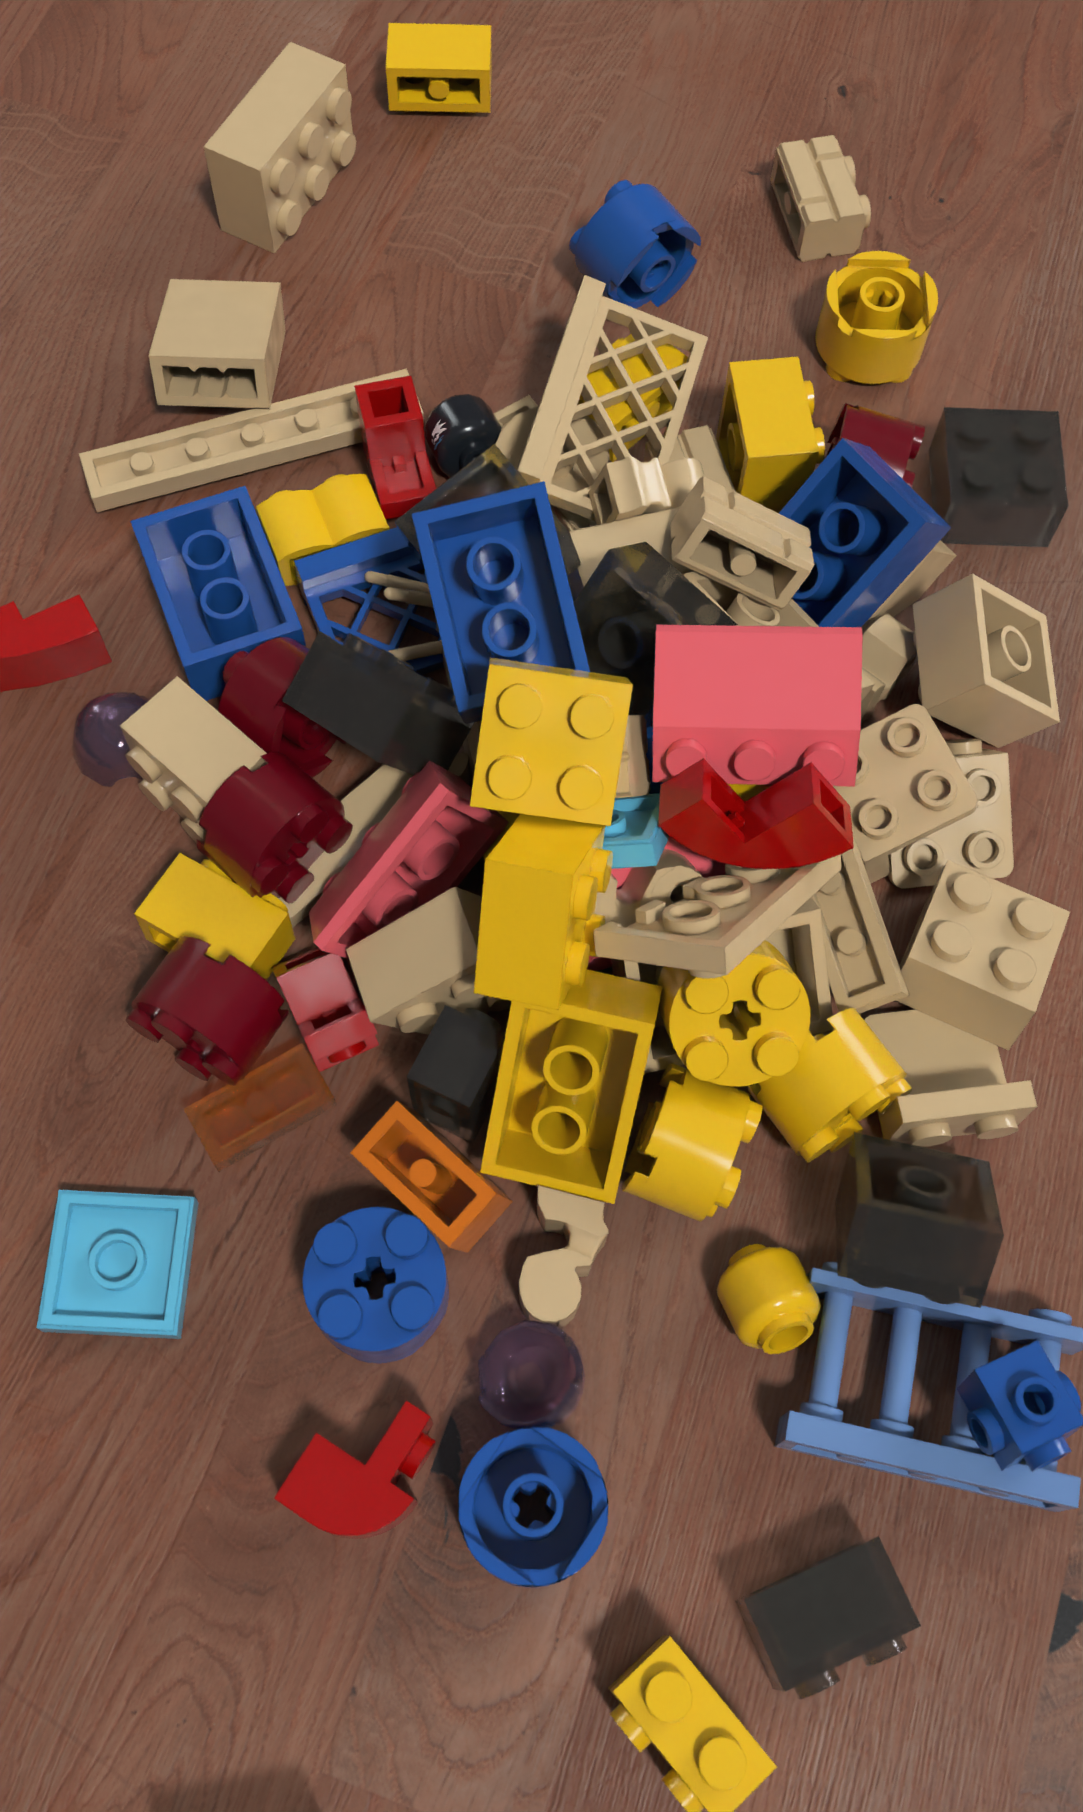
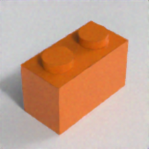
M396 1101L350 1152L439 1239L452 1249L468 1253L513 1202L487 1176L480 1173V1170L418 1112L399 1101Z

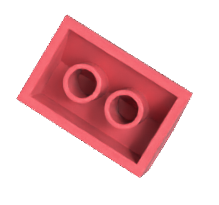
M656 625L652 782H666L704 758L727 784L774 785L812 762L832 786L855 787L861 732L862 627Z
M429 760L420 772L413 775L403 787L401 797L382 821L368 830L362 840V846L343 870L331 877L324 886L322 896L309 911L313 942L321 951L349 959L346 949L454 886L458 887L509 822L496 810L470 807L472 788L459 776Z

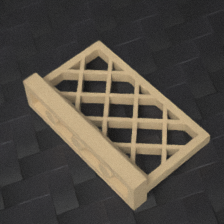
M584 275L511 489L545 481L551 505L596 521L588 491L598 477V474L588 457L611 448L617 460H623L631 456L624 443L646 434L657 453L660 465L668 463L708 337L602 296L606 283ZM607 319L628 327L635 342L614 349L603 331L605 320ZM669 343L690 353L685 364L667 370L656 347ZM597 347L601 354L593 357ZM642 353L654 376L633 384L621 361ZM608 366L620 389L598 397L587 378V374ZM681 379L680 385H679V388H678V387L676 386V384H675L674 381H677V380ZM661 387L672 405V410L652 418L640 395ZM580 395H582L585 403L577 405ZM627 400L639 424L617 432L605 408ZM592 414L605 437L582 446L571 427V422ZM666 426L664 436H662L659 429ZM565 443L569 449V452L561 454ZM576 462L589 487L572 492L551 484L555 470Z

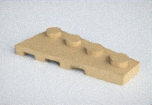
M841 854L822 862L786 869H756L726 864V875L708 878L699 877L683 885L684 899L666 907L665 902L653 900L635 909L636 923L626 928H623L622 924L610 921L594 929L596 956L686 969L692 976L698 978H717L728 975L841 870Z

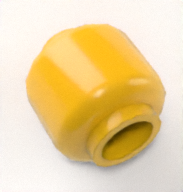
M762 1244L746 1246L730 1258L729 1267L720 1276L717 1286V1295L742 1344L754 1349H763L768 1354H780L798 1347L812 1335L814 1330L813 1323L817 1319L821 1305L813 1285L809 1283V1278L794 1252L782 1247L766 1248Z

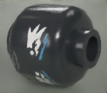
M470 394L455 395L443 400L431 411L426 420L424 434L440 470L452 479L469 481L488 475L496 468L495 445L502 427L491 407L480 397Z

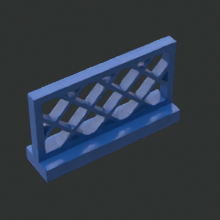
M414 522L294 561L298 588L305 606L308 605L329 661L343 669L345 673L349 674L345 661L354 644L375 653L398 649L409 625L439 637L438 641L441 640L440 633H437L436 623L415 614L419 605L409 604L407 610L377 598L382 586L365 580V573L374 571L428 584L426 573L424 575L417 573V571L424 569ZM371 587L369 593L361 591L363 589ZM344 596L362 604V607L350 629L327 619L321 603ZM371 609L401 621L389 645L360 633ZM335 636L345 639L341 649L338 647ZM443 654L398 662L400 663L399 665L390 668V664L378 667L376 673L355 680L351 679L350 674L348 677L349 680L358 685L360 695L363 696L444 668Z

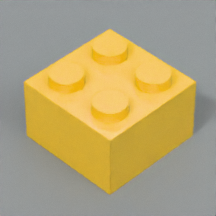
M799 357L729 362L716 436L718 447L736 492L777 513L783 509L814 472L815 465L821 464L825 455V441L822 428H814L811 417L814 412L813 384L810 380H803Z
M490 657L470 807L611 826L633 684L627 677Z
M520 814L485 859L474 983L475 994L559 1010L571 986H582L588 968L589 956L597 957L593 930L605 924V916L595 914L597 892H606L613 863V852L603 849L605 825Z

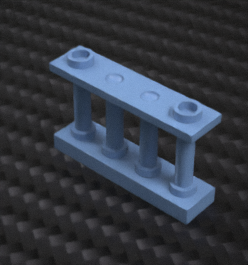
M825 1262L822 1265V1269L813 1267L807 1273L809 1283L813 1285L818 1298L824 1299L808 1403L803 1402L800 1404L799 1412L790 1410L779 1418L775 1447L1048 1511L1060 1512L1078 1508L1081 1477L1057 1472L1058 1461L1031 1472L1028 1464L1023 1460L1002 1471L994 1457L986 1456L970 1432L967 1423V1413L969 1411L957 1391L960 1384L974 1369L988 1363L991 1337L1024 1345L1038 1340L1055 1370L1059 1371L1061 1353L1073 1355L1083 1350V1328L1071 1326L1072 1317L1070 1315L1048 1309H1030L1027 1316L863 1279V1269L839 1262ZM852 1306L893 1315L879 1419H871L870 1429L843 1423L844 1412L837 1409ZM921 1321L963 1330L950 1435L942 1436L941 1445L913 1439L914 1427L908 1425Z

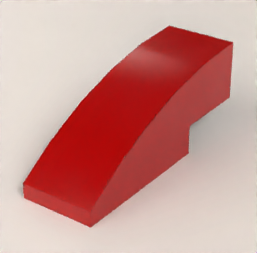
M80 594L24 619L14 601L0 607V692L37 687L71 678L112 662L102 636Z

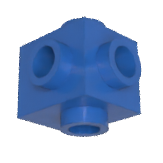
M1038 1340L974 1369L957 1388L969 1411L967 1413V1423L975 1442L985 1454H993L1002 1471L1025 1460L1031 1472H1034L1061 1459L1072 1452L1066 1439L1083 1427V1416L1080 1413L1082 1407L1081 1400L1075 1386L1063 1372L1055 1370Z

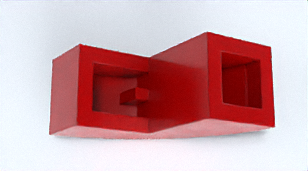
M704 758L660 786L658 826L686 848L715 861L746 868L786 869L822 862L854 848L850 805L812 762L745 802Z

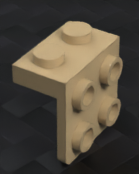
M919 704L910 705L862 729L860 732L855 787L833 786L850 805L852 832L870 884L889 875V854L971 815L977 808L976 793L927 709Z
M982 739L945 741L977 795V808L971 815L889 854V880L893 885L899 888L935 885L947 860L992 879L1004 878L1011 874L1014 868L1009 759L1007 752L982 748Z
M918 1010L873 1014L865 1018V1022L907 1073L904 1079L912 1087V1091L908 1095L897 1096L885 1112L880 1113L878 1111L885 1145L910 1142L912 1147H929L945 1143L954 1136L976 1134L978 1139L1000 1138L1017 1132V1125L1037 1107L1031 1080L1006 1082L997 1045Z

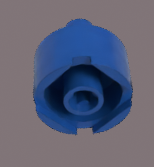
M622 180L610 188L605 196L604 205L593 215L588 224L574 233L569 243V250L575 255L576 266L583 276L586 275L606 283L602 296L635 309L649 301H652L659 307L666 303L691 275L697 259L691 253L694 243L701 247V238L693 226L655 186L650 184L633 185L629 180Z
M385 1207L362 1208L349 1212L332 1223L326 1224L318 1231L314 1238V1243L304 1265L303 1292L312 1318L325 1337L336 1348L359 1361L388 1363L412 1355L433 1335L446 1314L449 1301V1283L442 1251L438 1242L419 1218L402 1211ZM383 1272L387 1281L395 1283H389L384 1286L383 1298L371 1299L367 1288L361 1286L371 1283L372 1274Z
M522 1428L491 1439L472 1458L466 1468L459 1488L458 1517L462 1535L470 1552L487 1572L507 1584L524 1588H540L557 1584L574 1575L595 1554L602 1542L608 1523V1496L605 1482L596 1460L577 1440L552 1428ZM537 1489H541L548 1494L545 1509L553 1518L547 1525L535 1520L528 1528H525L517 1522L520 1508L513 1501L514 1497L519 1492L531 1497Z

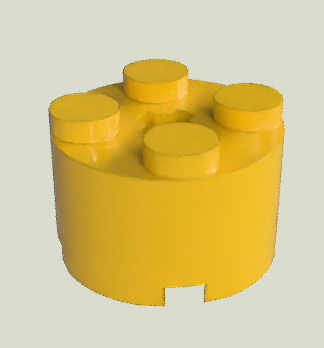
M868 251L850 257L847 265L837 273L836 269L834 270L827 282L815 337L818 352L826 363V371L831 378L841 382L853 380L867 384H881L887 382L901 383L910 377L912 370L921 358L938 305L936 285L926 271H924L923 277H921L917 272L909 268L910 259L887 251Z
M764 940L728 975L717 978H698L692 976L686 969L663 967L657 984L658 986H663L658 1008L678 1057L692 1076L699 1080L709 1081L722 1086L740 1087L757 1084L771 1077L783 1076L793 1070L798 1063L799 1052L808 1035L811 1018L810 1004L801 981L783 955L771 943ZM741 1000V1002L735 1003L733 1008V1002Z
M855 1008L843 1010L828 1018V1022L835 1030L826 1036L823 1033L813 1036L808 1031L805 1043L799 1052L798 1063L792 1071L783 1076L771 1077L748 1088V1091L757 1103L763 1106V1111L798 1156L802 1155L806 1162L814 1160L828 1149L831 1153H834L844 1147L864 1130L858 1121L866 1118L876 1110L880 1113L885 1112L897 1096H905L912 1091V1087L904 1079L907 1073Z
M670 1063L658 1085L667 1088L662 1103L656 1101L655 1103L649 1102L625 1168V1171L632 1175L622 1183V1191L700 1222L706 1216L712 1218L718 1206L727 1209L730 1205L741 1177V1169L732 1166L740 1141L748 1144L753 1138L762 1115L763 1106L751 1101L750 1095L747 1092L734 1087L699 1080L692 1076L687 1068Z

